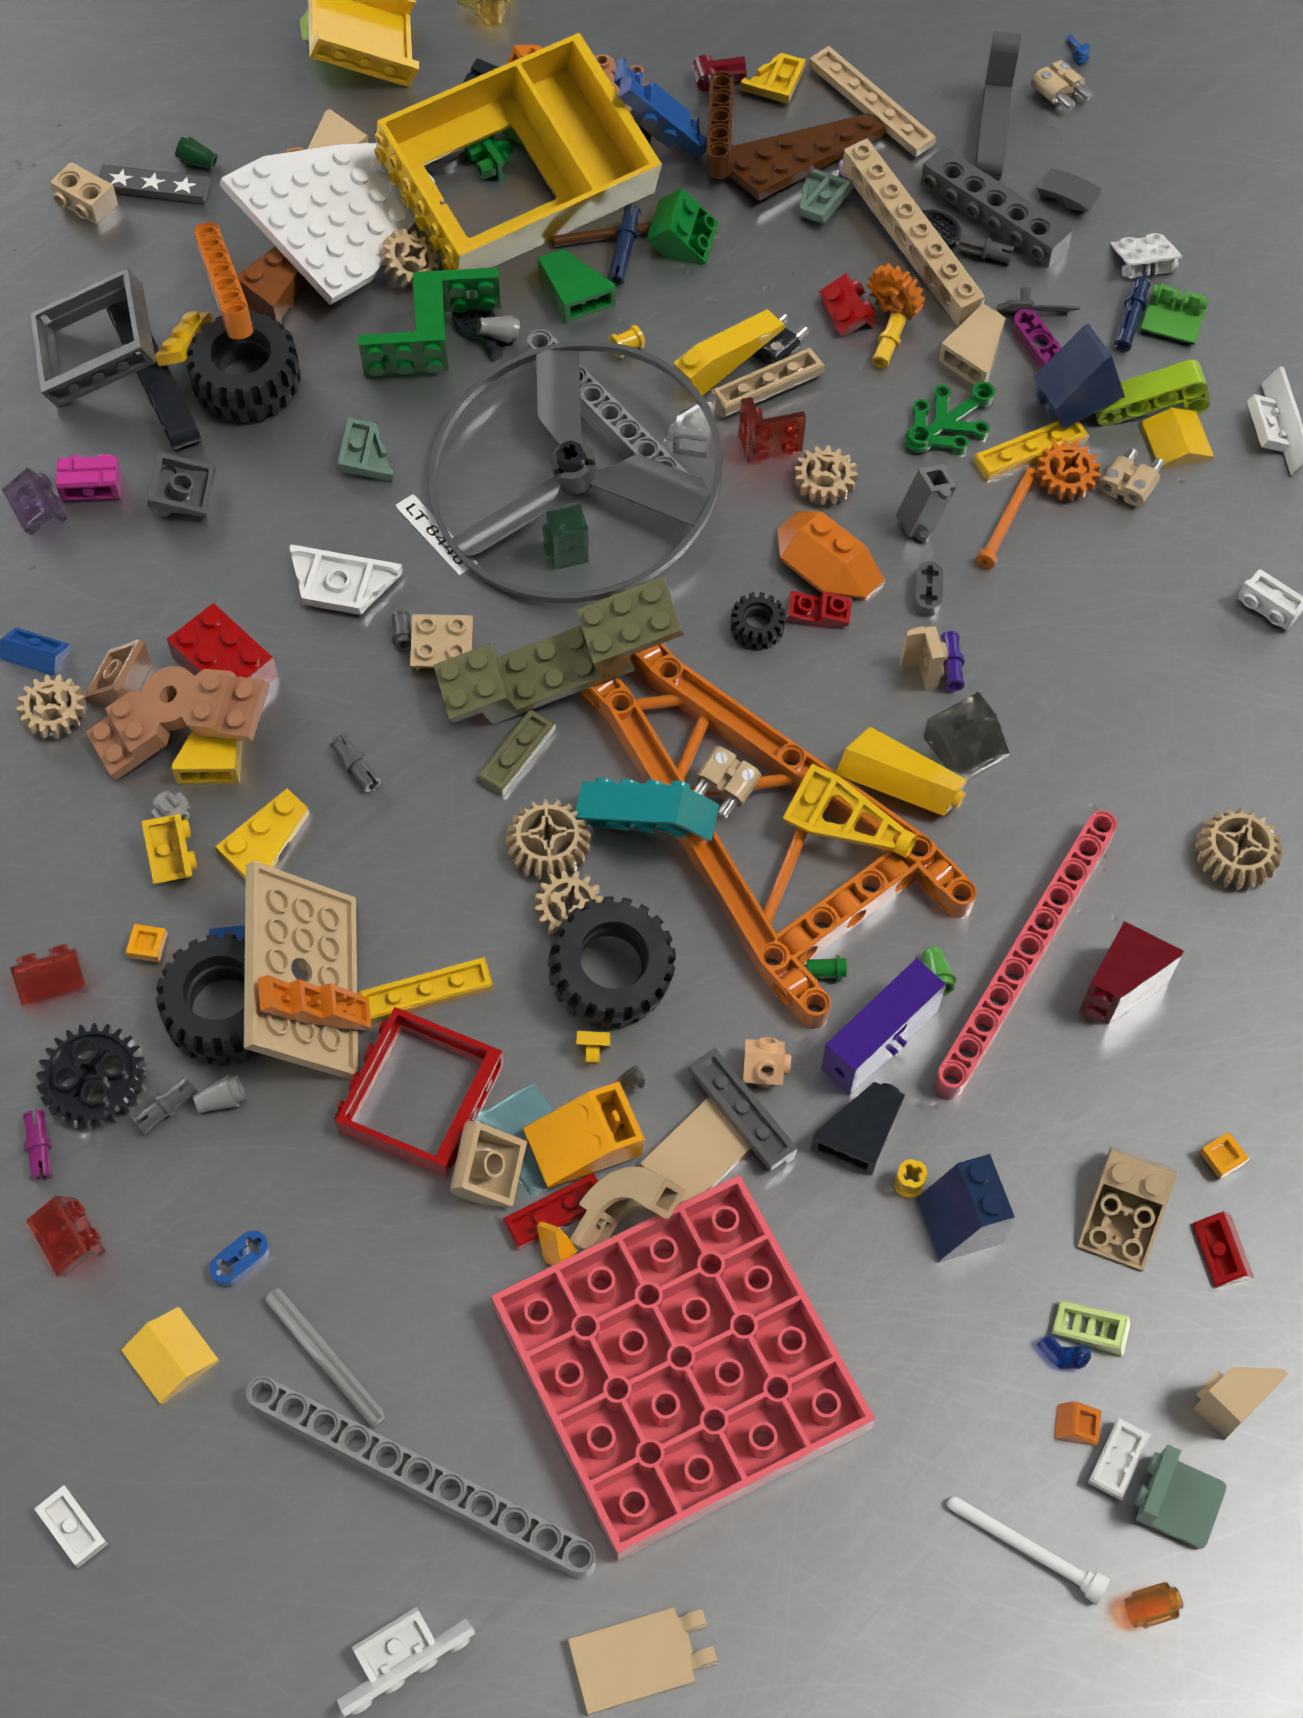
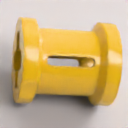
M637 325L630 326L628 331L619 335L615 333L609 335V342L627 345L640 350L645 348V338ZM614 354L618 359L623 358L625 356Z
M908 1159L899 1166V1171L894 1180V1187L896 1192L905 1199L917 1198L924 1190L928 1171L921 1161Z

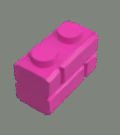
M99 454L97 457L83 458L78 455H71L68 458L57 459L56 488L61 501L121 499L122 470L117 456Z

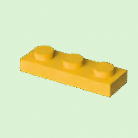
M191 311L182 316L180 323L172 330L171 335L162 343V347L155 355L159 366L180 363L186 360L188 357V346L192 343L194 335L198 331L202 332L201 327L207 322L213 323L209 311L202 313Z

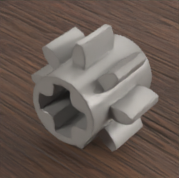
M165 791L153 800L151 805L153 810L150 811V814L153 816L152 819L181 814L182 820L190 817L187 811L191 810V807L188 805L189 801L180 791L174 796L170 791Z

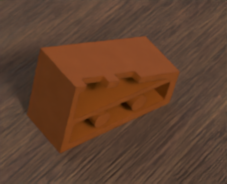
M276 246L237 275L248 306L259 315H268L272 318V322L277 320L281 324L287 310H291L294 306V300L299 292L304 291L309 284L305 277Z

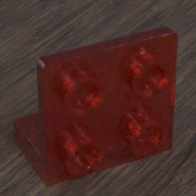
M752 397L741 399L738 436L746 461H762L770 457L793 455L796 452H801L803 450L806 425L805 412L763 419L760 407H755Z

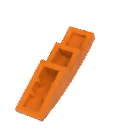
M270 975L257 979L260 1011L315 1025L365 1031L372 1029L369 998L332 983L319 987L301 979L289 983Z

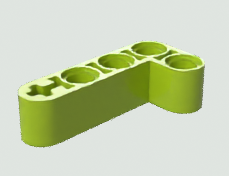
M1186 360L1121 381L1125 397L1095 412V415L1100 425L1109 426L1179 403H1183L1185 410L1196 411L1197 414L1204 412L1210 406L1208 386L1199 361Z

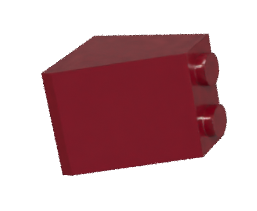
M1124 921L1092 979L1079 1010L1085 1012L1094 1021L1104 1022L1108 1025L1169 983L1184 950Z

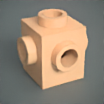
M762 1037L759 1040L745 1039L743 1082L756 1083V1085L764 1088L783 1085L784 1074H790L791 1054H785V1042H781L773 1037Z

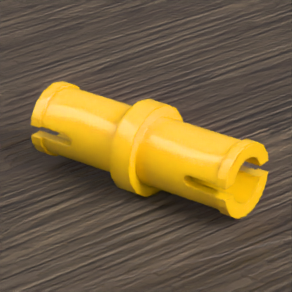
M890 314L885 330L878 337L879 344L871 360L878 368L888 367L894 350L900 345V335L907 322L902 314Z

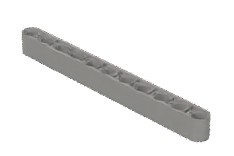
M259 1376L248 1384L246 1398L253 1411L259 1416L572 1578L585 1579L594 1572L596 1567L595 1549L587 1540L270 1377ZM268 1389L273 1391L269 1401L265 1403L256 1402V1396L262 1390ZM299 1405L304 1408L300 1417L296 1419L286 1417L287 1411L292 1406ZM331 1421L335 1424L333 1431L328 1435H319L317 1433L318 1426L321 1423ZM353 1438H364L366 1443L361 1450L354 1452L348 1449V1444ZM386 1453H393L398 1457L396 1463L388 1468L381 1467L379 1465L380 1458ZM418 1469H424L429 1472L428 1479L422 1484H415L410 1481L412 1473ZM451 1485L458 1486L461 1492L456 1499L448 1501L441 1497L446 1487ZM489 1502L493 1509L488 1516L478 1517L473 1513L474 1507L478 1503ZM512 1518H519L525 1523L524 1529L517 1534L509 1533L505 1529L506 1523ZM547 1534L553 1535L557 1539V1545L553 1549L545 1551L538 1547L537 1542L540 1537ZM576 1551H583L589 1555L590 1560L584 1567L578 1568L570 1563V1557Z

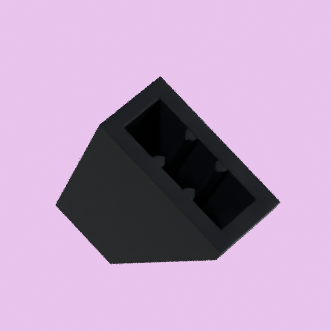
M873 1082L815 1131L810 1149L873 1176L902 1108L905 1094L901 1093L897 1087L891 1084Z

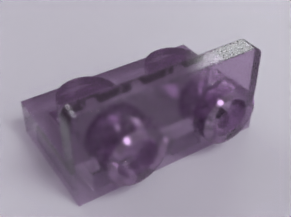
M29 468L21 472L2 491L23 530L33 535L53 517L61 522L68 518L62 509L64 508L63 502L51 489L53 484L45 474L41 472L38 474Z

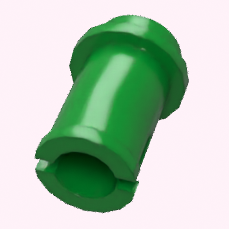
M836 955V958L807 959V970L816 979L837 978V981H840L841 978L847 977L846 958H840L839 955Z

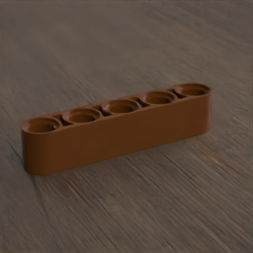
M723 71L714 73L711 76L709 86L707 165L709 175L716 179L728 177L732 173L734 78L731 73Z

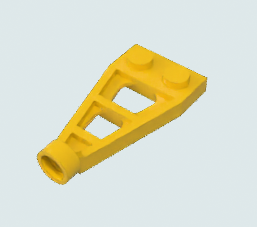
M811 764L783 816L785 823L811 835L890 850L905 858L911 853L917 839L916 834L900 826L840 776L814 764ZM834 796L843 798L853 808L850 818L844 824L826 822L822 818L825 809ZM862 813L869 814L881 823L876 835L869 836L854 830ZM899 834L900 836L895 844L893 839Z

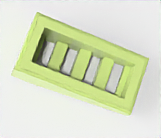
M1060 1300L1052 1335L1123 1356L1130 1329L1129 1316ZM1069 1313L1075 1314L1072 1330L1065 1329ZM1083 1317L1089 1318L1086 1333L1080 1332ZM1097 1321L1103 1323L1100 1337L1094 1336ZM1111 1326L1117 1327L1114 1340L1108 1339Z

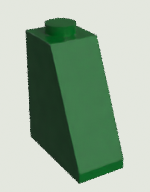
M561 249L538 257L539 278L565 324L616 306L615 284L566 250Z

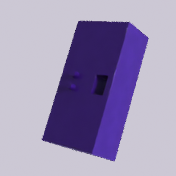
M916 958L826 1043L821 1070L850 1096L892 1055L896 1056L899 1053L898 1049L901 1046L904 1048L908 1044L906 1041L939 1010L946 983Z

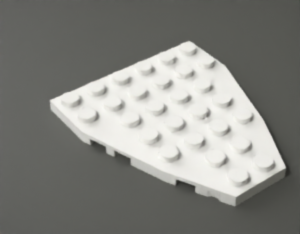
M376 143L339 144L263 156L222 177L219 186L330 305L371 282L378 269L383 265L380 264L383 255L379 253L383 246L382 242L395 230L400 233L403 228H406L409 233L415 224V214L411 208H406L401 198V191L398 186L394 187L388 177L387 168L384 164H380L375 156L374 149L376 148Z

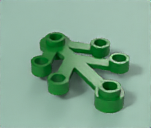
M985 381L976 383L973 386L971 397L948 413L947 405L950 400L951 389L946 385L936 386L933 394V400L936 402L935 422L926 426V417L930 410L929 402L925 399L914 401L912 414L915 417L914 426L905 434L906 446L914 452H925L931 447L950 448L956 455L966 453L969 441L965 436L947 437L937 434L942 431L969 433L976 440H985L990 430L987 422L982 420L976 422L958 420L977 407L986 408L992 404L995 396L994 386ZM977 429H982L984 432H979Z

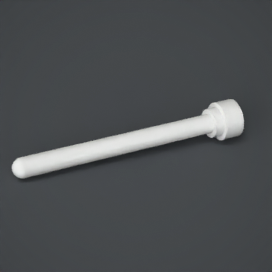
M956 1496L948 1499L947 1506L951 1511L1079 1585V1590L1085 1593L1084 1597L1096 1605L1099 1603L1111 1578L1099 1571L1096 1574L1090 1570L1086 1573Z

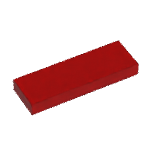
M594 1173L503 1218V1223L518 1251L539 1241L537 1225L540 1221L563 1229L583 1218L587 1209L579 1205V1203L598 1182Z

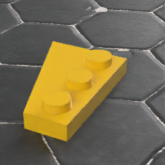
M287 788L216 845V851L245 880L246 865L252 861L274 868L279 861V855L285 846L291 843L309 815L308 807Z

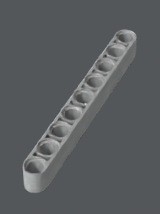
M542 329L532 331L527 337L528 351L559 343L548 331ZM536 360L530 363L536 369ZM580 364L581 416L624 460L638 453L688 473Z

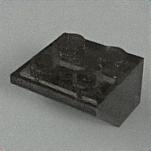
M979 692L927 719L923 738L947 769L965 779L976 775L1010 755L997 715Z

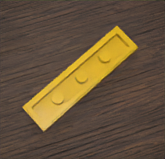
M1079 421L1065 429H1062L1058 422H1054L974 455L973 461L988 482L1037 462L1039 457L1042 456L1043 450L1045 448L1050 450L1053 442L1057 443L1059 447L1062 446L1063 440H1067L1070 446H1073L1075 441H1079L1080 445L1088 441L1089 435Z
M485 957L361 990L359 994L369 998L371 1023L386 1020L387 1016L390 1017L394 1007L411 1013L492 991L494 987Z

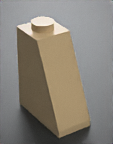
M331 109L325 111L307 149L339 144L369 143L368 135Z
M983 303L942 342L939 362L973 385L982 381L988 382L1002 337L1005 317Z

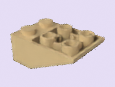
M1110 1146L1077 1247L1144 1270L1178 1175L1176 1170Z

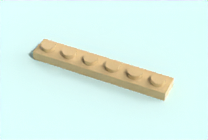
M830 46L809 58L810 68L864 114L869 113L885 125V132L913 156L917 157L935 145L936 136Z

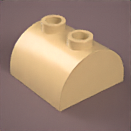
M478 1121L466 1122L449 1191L460 1198L497 1207H513L527 1141Z

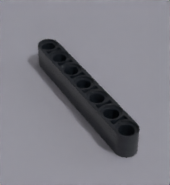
M126 298L106 308L122 345L134 341ZM151 333L154 354L156 355L159 347ZM156 361L155 364L137 371L136 374L173 450L201 441L195 420L168 366H159Z

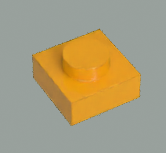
M134 924L126 949L127 957L160 963L168 935L166 929Z
M1230 1132L1202 1147L1199 1152L1219 1179L1240 1168L1250 1159Z

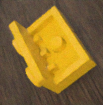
M181 814L141 821L153 884L193 877L191 870L197 869L194 850H187L186 839L191 838L188 819L182 820Z

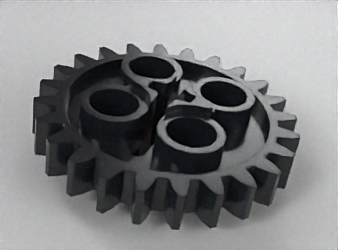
M93 1023L90 1031L86 1032L84 1027L79 1025L78 1034L74 1035L70 1030H66L67 1040L54 1039L58 1046L56 1050L51 1048L45 1049L50 1059L39 1060V1064L45 1071L36 1073L38 1080L42 1082L37 1085V1089L40 1094H44L41 1097L44 1105H50L48 1110L51 1115L59 1114L58 1117L62 1123H66L71 1118V1123L74 1128H77L82 1120H84L87 1128L91 1129L94 1120H98L100 1125L105 1127L106 1117L110 1116L115 1122L119 1121L117 1112L121 1110L129 1114L130 1110L127 1103H139L135 1092L145 1091V1087L140 1080L148 1078L146 1071L142 1069L147 1066L144 1057H140L143 1053L139 1045L134 1046L135 1042L131 1035L124 1038L125 1035L121 1028L113 1033L110 1024H106L103 1030L99 1031L97 1024ZM94 1051L91 1057L87 1059L81 1058L85 1052ZM122 1065L118 1072L108 1073L113 1066ZM76 1078L71 1085L62 1086L66 1079ZM97 1092L104 1093L99 1100L89 1101L93 1094Z

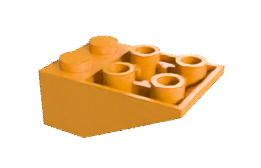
M619 1081L589 1091L523 1128L547 1189L642 1155L645 1138Z

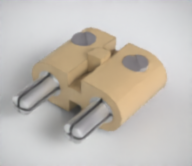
M1062 60L1052 63L1050 68L1046 66L1037 71L1030 83L1033 88L1051 103L1057 104L1060 102L1069 110L1075 105V102L1069 97L1078 93L1088 101L1093 96V93L1084 86L1085 79L1074 71L1068 63Z
M1129 448L1124 457L1118 456L1114 459L1099 480L1098 487L1106 495L1116 499L1121 495L1124 496V502L1134 506H1141L1159 482L1160 475L1158 472L1164 465V461L1155 458L1150 466L1142 463L1139 467L1134 466V459L1138 452L1136 449Z
M716 746L696 775L698 785L694 791L697 793L700 791L699 794L704 795L708 789L713 793L717 791L722 794L720 798L725 801L717 814L719 817L722 815L721 818L726 819L734 806L741 807L761 778V773L745 760L740 762L735 759L737 755L723 747Z

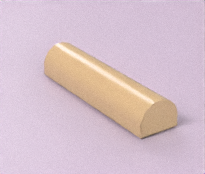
M807 348L711 390L714 407L721 417H727L823 375L825 365L811 348Z

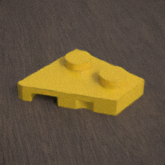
M780 53L770 63L758 68L757 74L748 80L746 77L742 79L740 90L788 104L805 69L806 59Z

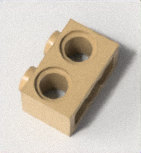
M70 162L50 181L53 199L59 206L66 207L74 211L82 219H88L95 224L101 222L118 205L115 190L111 183L73 162Z

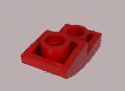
M791 591L788 596L785 621L817 627L848 626L850 624L852 598L825 591L820 597Z

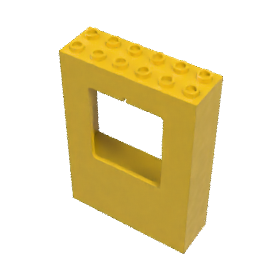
M580 33L377 120V133H375L376 148L374 153L378 162L384 164L387 168L390 182L394 187L398 186L404 205L407 209H412L418 228L421 231L424 230L427 234L428 243L432 247V251L438 253L441 257L444 270L492 268L553 240L552 236L566 234L628 204L655 193L662 166L659 158L627 107L619 98L617 91ZM513 128L556 199L469 238L465 235L447 203L441 205V203H444V198L424 166L503 130Z

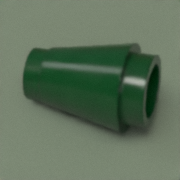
M181 137L175 150V157L179 158L181 163L213 169L217 163L218 154L192 137Z

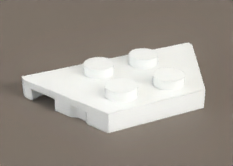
M290 545L291 557L303 605L361 615L403 572L402 564Z

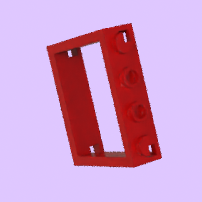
M394 1007L390 1017L387 1016L385 1022H381L379 1027L380 1036L375 1045L370 1044L364 1056L365 1064L361 1072H356L353 1075L349 1084L350 1093L348 1097L337 1105L338 1111L334 1119L338 1133L448 1178L457 1159L464 1124L469 1121H476L504 1065L503 1051ZM402 1032L481 1064L436 1156L355 1122Z

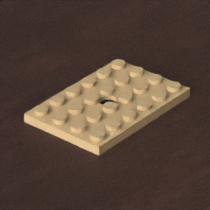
M252 861L246 865L244 1049L350 1080L358 1072V1030L309 1024L260 1011L257 979L270 975L288 983L297 979L292 972L293 960H298L300 968L305 973H308L307 982L319 987L332 983L357 993L356 897Z

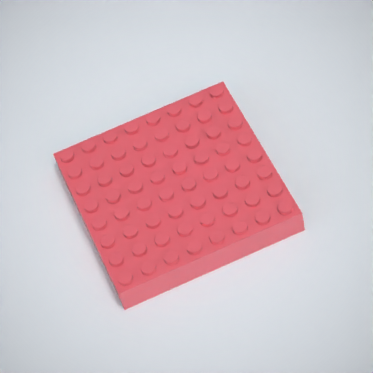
M740 1175L678 1204L669 1220L656 1215L491 1296L493 1309L618 1561L872 1430L875 1422L873 1413Z

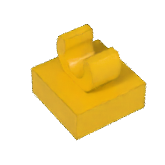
M577 1031L576 1044L577 1046H586V1062H600V1047H610V1032Z

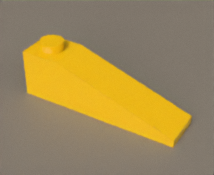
M766 309L696 344L674 362L675 368L703 396L786 328L785 324Z

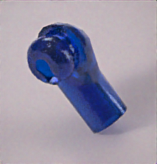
M1051 1333L1046 1335L1037 1344L1059 1369H1082L1091 1360L1092 1354L1088 1347L1084 1345L1062 1347Z

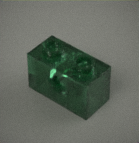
M581 504L546 512V524L542 525L545 540L543 542V549L546 559H552L554 569L557 570L588 563V526Z

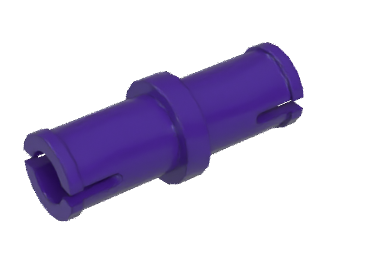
M946 631L940 636V640L945 642L948 652V659L943 663L945 688L948 691H959L965 686L962 670L965 659L960 650V635L956 631Z

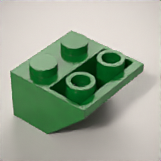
M680 188L659 199L646 241L665 258L703 265L707 262L719 222L683 188Z

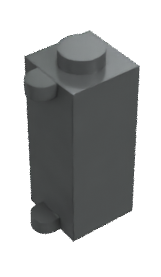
M944 464L918 469L901 503L896 517L908 537L916 536L922 542L928 540L930 533L934 532L957 487Z

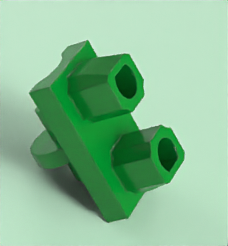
M488 137L465 147L466 156L470 162L483 158V160L476 162V168L482 180L495 176L499 182L506 179L502 168L505 163L510 162V156L513 152V147L508 140L499 141L495 139L491 141Z

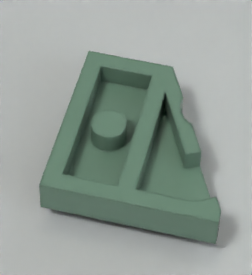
M817 169L811 171L810 175L806 176L805 184H803V197L800 202L801 216L824 224L853 190L852 181Z
M348 417L337 470L392 482L394 471L389 466L386 457L387 451L384 443L380 440V431L377 423Z

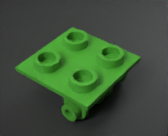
M1163 283L1161 285L1155 284L1141 330L1195 345L1209 299L1204 298V294L1199 295L1191 292L1189 297L1187 296L1189 290H1186L1185 294L1182 295L1179 294L1180 288H1177L1175 293L1173 292L1174 287L1166 286Z

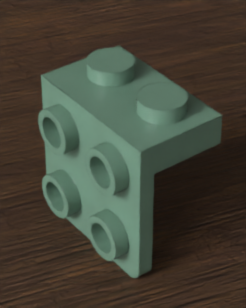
M1167 1445L1161 1453L1155 1452L1152 1456L1147 1470L1152 1475L1148 1486L1142 1485L1137 1496L1135 1505L1140 1508L1135 1520L1197 1549H1202L1208 1543L1227 1486L1224 1481L1178 1461L1182 1450Z

